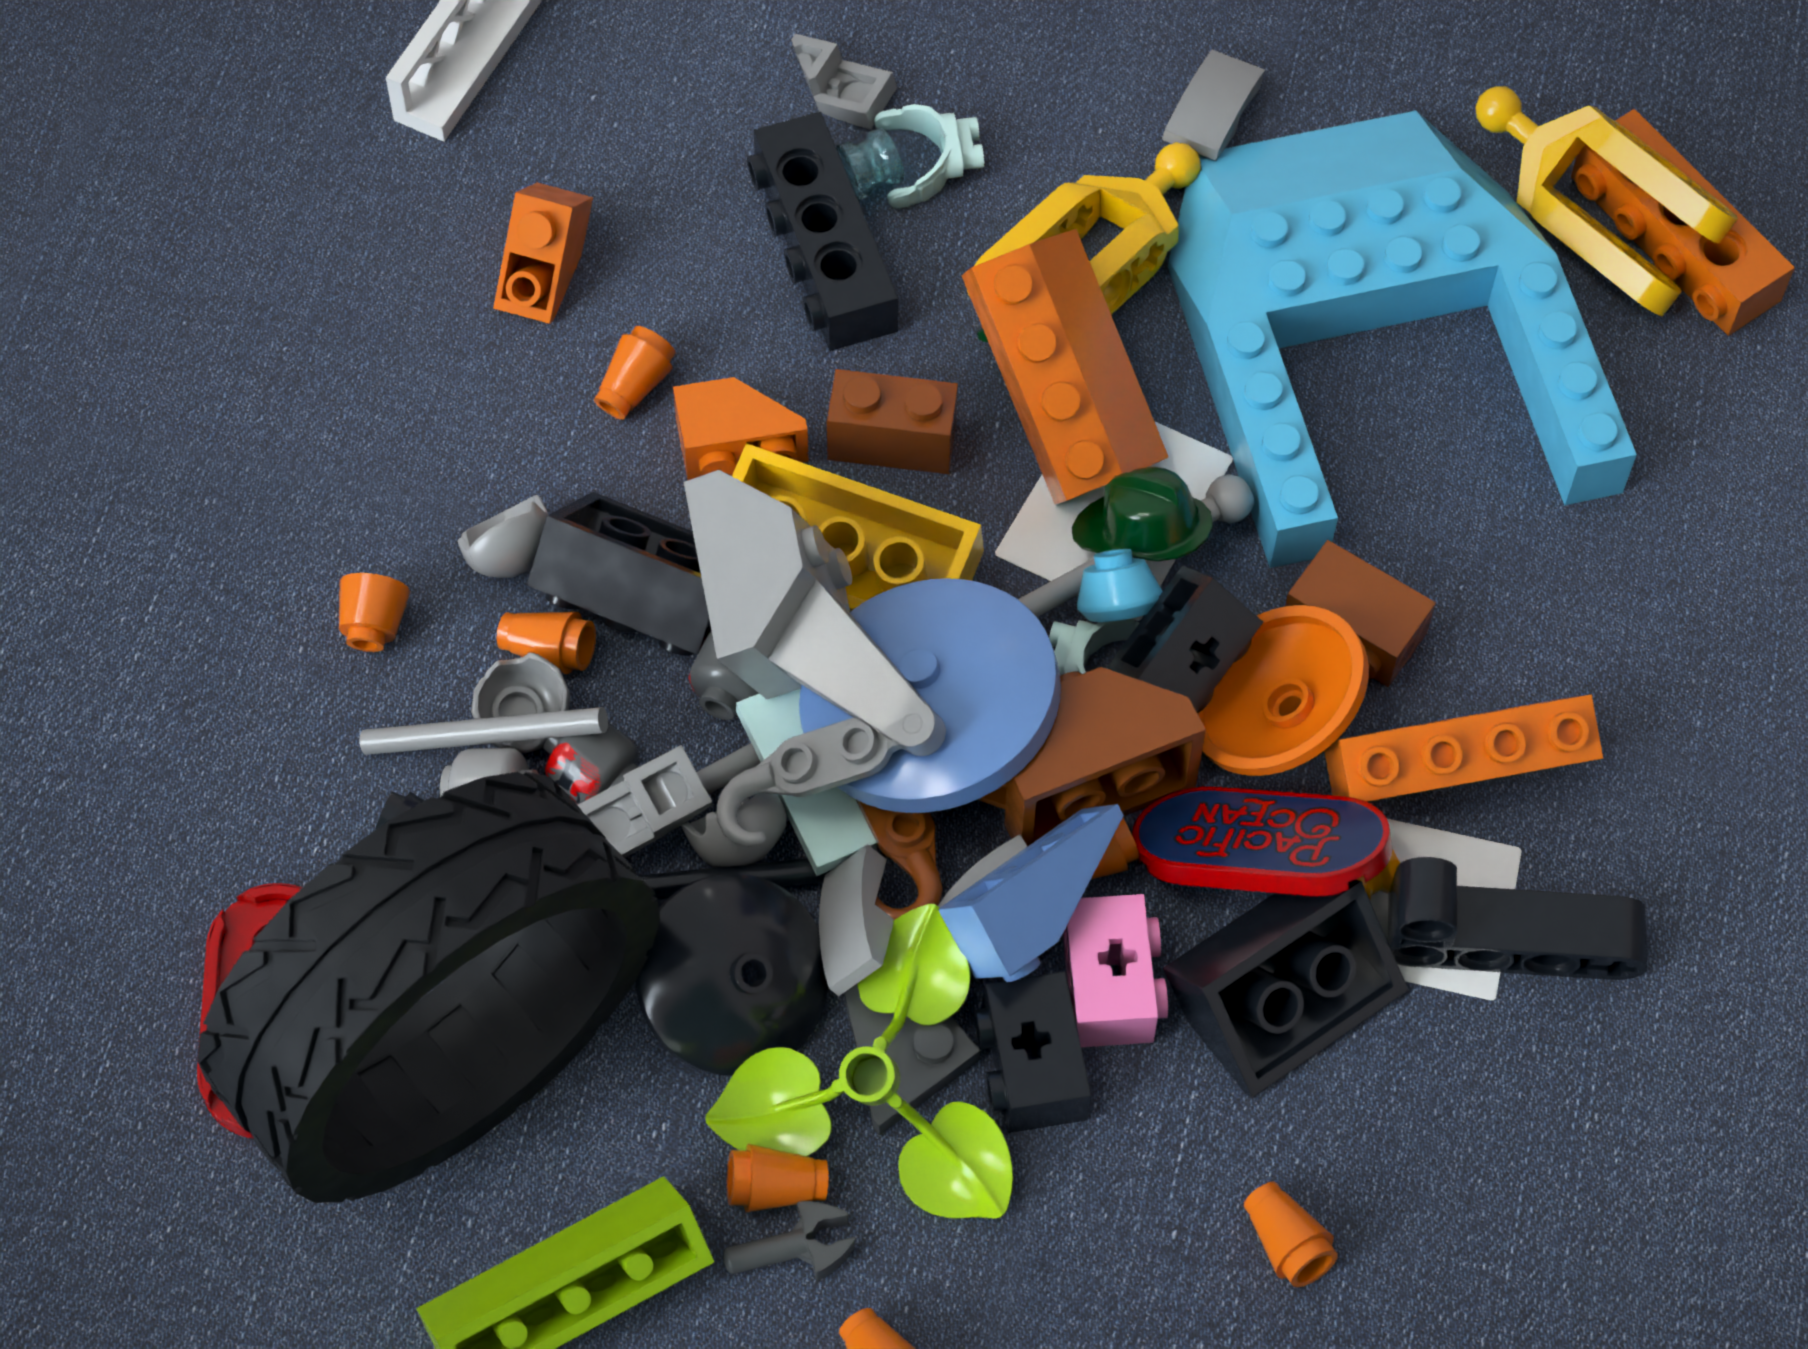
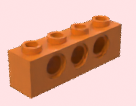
M1635 109L1615 121L1636 135L1728 207L1738 217V220L1719 244L1698 233L1585 144L1576 157L1571 178L1575 181L1579 191L1587 199L1595 201L1614 220L1619 232L1625 238L1633 240L1654 261L1656 268L1673 280L1694 301L1697 310L1704 318L1714 321L1729 336L1782 301L1795 267Z
M1592 694L1340 738L1324 750L1332 795L1352 797L1365 802L1604 759Z

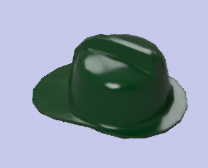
M1146 467L1115 476L1105 487V496L1090 503L1080 512L1071 528L1073 541L1081 549L1094 553L1114 549H1131L1133 558L1159 562L1178 559L1196 551L1208 540L1213 529L1211 511L1201 500L1192 497L1187 484L1177 473L1166 468Z

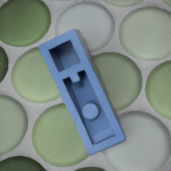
M1118 804L1079 810L938 909L959 950L967 958L975 979L1003 977L1005 982H1012L1030 974L1040 966L1041 962L1038 956L1059 942L1124 816Z

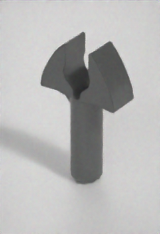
M813 1201L797 1202V1213L800 1220L792 1231L726 1247L723 1252L724 1265L730 1274H737L798 1258L813 1265L815 1280H821L833 1273L851 1255L855 1249V1237L839 1240L831 1245H824L815 1240L814 1237L823 1228L847 1225L848 1213L840 1208Z

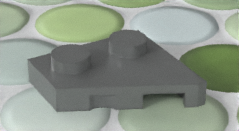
M856 984L844 992L850 1028L853 1032L856 1048L863 1046L873 1047L874 1040L880 1037L891 1023L894 1013H878L866 1007L860 998L858 985ZM906 1017L903 1028L892 1041L886 1053L893 1058L900 1071V1085L896 1093L914 1109L980 1060V1049L952 1017L942 1023L931 1026L920 1025ZM887 1102L877 1106H869L872 1127L878 1135H881L903 1118Z

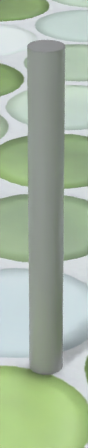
M603 707L365 729L360 734V747L364 755L600 734L606 733L608 729V716Z

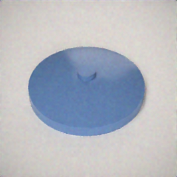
M942 578L916 581L897 586L868 599L849 612L933 711L942 718L946 727V736L941 747L927 756H916L904 749L895 751L881 771L872 776L838 786L840 790L860 802L879 809L904 813L935 812L965 805L997 790L1023 770L1034 758L1047 739L1056 719L1060 703L1061 679L1057 658L1047 632L1039 619L1022 602L1007 592L984 583L965 579ZM801 685L799 715L803 733L853 718Z

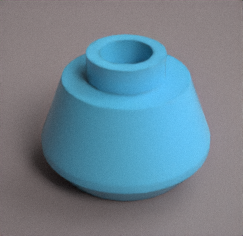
M1131 549L1108 550L1093 556L1095 564L1083 570L1077 600L1078 611L1092 622L1121 621L1146 615L1163 592L1146 561L1140 558H1132Z

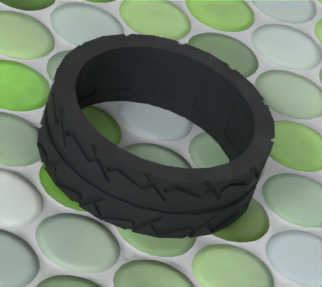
M512 772L485 776L444 791L441 797H431L387 821L342 853L343 857L325 867L289 899L253 939L256 942L249 951L242 953L219 987L203 1023L207 1025V1029L200 1033L197 1062L213 1092L221 1102H224L241 1127L252 1134L257 1147L269 1162L281 1171V1177L296 1194L314 1203L343 1202L345 1199L353 1201L389 1190L423 1174L431 1166L436 1167L491 1131L516 1112L515 1109L523 1102H528L557 1076L597 1034L594 1032L601 1024L607 1022L632 988L649 957L645 956L647 950L651 949L654 944L660 923L658 899L653 897L655 895L654 891L642 878L637 876L632 866L606 840L602 832L551 777L529 772L524 774Z

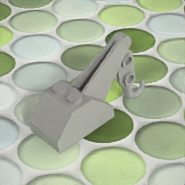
M717 470L684 482L717 660L765 699L801 689V685L853 717L789 738L760 764L733 777L724 787L717 803L718 824L723 834L733 843L750 847L764 844L766 835L761 831L749 832L739 825L737 812L741 803L746 798L760 793L806 797L872 776L886 766L891 755L897 750L904 749L916 756H927L934 753L944 742L946 727L942 718L933 711L849 613L850 608L845 587L852 584V574L844 552L840 548L834 549L824 539L818 526H810L791 507L727 473Z

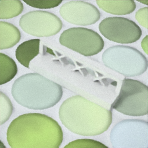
M440 0L386 76L394 121L445 142L542 0Z

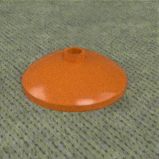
M1293 605L1272 609L1257 615L1263 623L1252 637L1248 651L1241 659L1231 665L1214 688V694L1209 704L1197 713L1206 729L1202 752L1213 763L1227 771L1247 776L1281 773L1298 767L1318 756L1343 734L1353 721L1363 702L1369 678V664L1361 639L1352 627L1337 614L1316 606Z

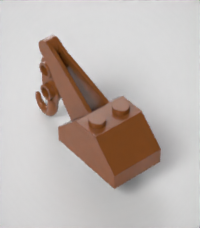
M1103 667L1083 674L1077 671L1069 672L1060 676L1061 695L1057 716L1040 750L1024 769L1010 781L977 800L1005 809L1004 825L1011 839L1020 834L1027 846L1083 808L1118 804L1123 815L1126 816L1150 806L1155 801L1169 794L1189 788H1196L1206 729L1187 696ZM857 800L882 853L913 878L918 889L917 899L908 907L901 909L891 908L885 905L878 896L875 905L895 920L901 915L926 904L938 906L943 887L940 873L936 867L935 824L930 812H894L879 809Z

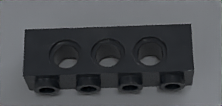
M822 112L754 129L755 154L747 156L750 178L756 190L765 188L769 201L765 202L769 226L775 237L783 235L788 246V248L784 249L786 267L793 284L802 282L807 293L806 296H803V306L811 330L817 331L821 329L829 351L898 332L897 293ZM814 231H826V232L816 233V232H814ZM841 277V278H846V279H844V280H833L832 278Z

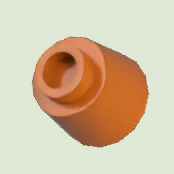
M351 573L343 576L340 579L339 631L347 637L346 644L357 650L378 652L384 649L385 643L392 642L396 638L410 595L409 587L401 581L379 574Z

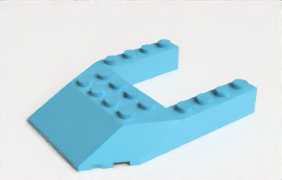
M1411 111L1229 147L1223 150L1216 161L1198 154L1201 161V170L1197 178L1185 188L1178 218L1179 240L1171 249L1168 269L1238 476L1245 480L1252 491L1254 506L1251 514L1270 568L1313 559L1327 539L1333 542L1338 520L1279 348L1488 306L1564 506L1623 493L1637 454L1556 252L1512 196L1420 113Z

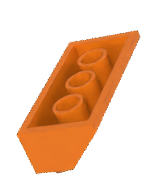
M1076 229L1010 251L973 266L962 275L1054 504L1068 501L1107 485L1117 475L1139 468H1146L1169 458Z

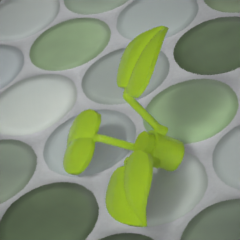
M926 904L901 915L893 921L894 924L883 965L857 984L860 998L866 1007L878 1013H894L893 1019L882 1035L874 1040L873 1047H859L845 1056L840 1065L839 1079L833 1081L832 1085L827 1089L820 1090V1072L814 1062L807 1056L790 1048L775 1047L765 1049L745 1060L734 1072L721 1096L706 1114L705 1121L707 1125L719 1137L738 1150H746L748 1144L808 1157L818 1151L828 1141L832 1132V1121L823 1103L834 1100L842 1093H846L852 1099L869 1106H877L887 1102L922 1133L910 1139L902 1148L899 1156L900 1183L912 1202L933 1215L945 1218L997 1219L1002 1217L1007 1212L1011 1199L1013 1166L1006 1139L999 1126L985 1111L960 1101L951 1102L941 1108L933 1119L932 1124H930L896 1093L900 1085V1071L893 1058L886 1054L888 1047L903 1028L906 1017L920 1025H937L958 1012L969 993L971 975L967 958L959 950L938 910L939 907L935 904Z

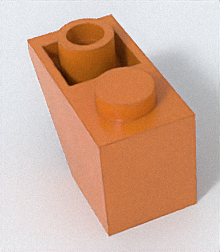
M538 182L515 192L493 309L549 324L554 321L582 256L593 197Z
M735 377L673 387L676 423L687 480L717 470L732 476L746 443L802 463L809 462L806 419Z

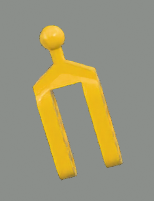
M1492 87L1487 89L1478 98L1475 106L1476 118L1482 127L1492 133L1507 131L1524 144L1517 203L1527 210L1540 225L1631 298L1659 316H1664L1681 294L1682 290L1581 207L1554 188L1585 144L1682 221L1715 243L1719 244L1738 220V217L1728 207L1628 129L1605 115L1597 107L1586 106L1538 126L1522 113L1521 100L1508 87Z
M1179 142L1163 147L1156 157L1155 171L1145 180L1128 177L1083 175L1076 183L1068 182L1062 184L988 249L974 266L1025 245L1073 229L1077 230L1080 239H1082L1101 216L1124 229L1089 261L1112 315L1155 275L1163 264L1167 252L1178 243L1179 224L1165 201L1163 194L1170 188L1181 189L1189 186L1197 178L1201 170L1198 152L1189 144Z

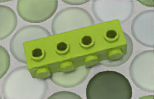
M663 1176L419 1306L416 1310L435 1349H556L714 1263V1260L689 1204Z

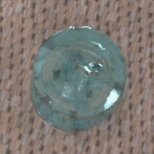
M877 128L868 132L866 139L857 144L846 141L837 145L836 149L858 200L871 196L874 188L882 184L893 187L903 182L904 169L899 152L893 140L883 128Z

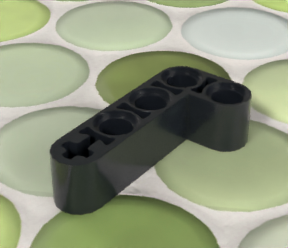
M1436 857L1408 859L1401 862L1396 868L1388 892V943L1399 965L1606 980L1636 978L1647 971L1645 904L1640 900L1613 895L1457 886V866L1451 861Z

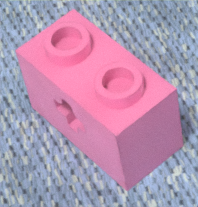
M1144 894L1081 898L1062 934L1067 983L1081 1047L1154 1043L1158 1019L1168 1018L1165 978L1154 979L1151 957L1161 956V935L1158 917L1147 918ZM1110 965H1118L1122 976H1113Z

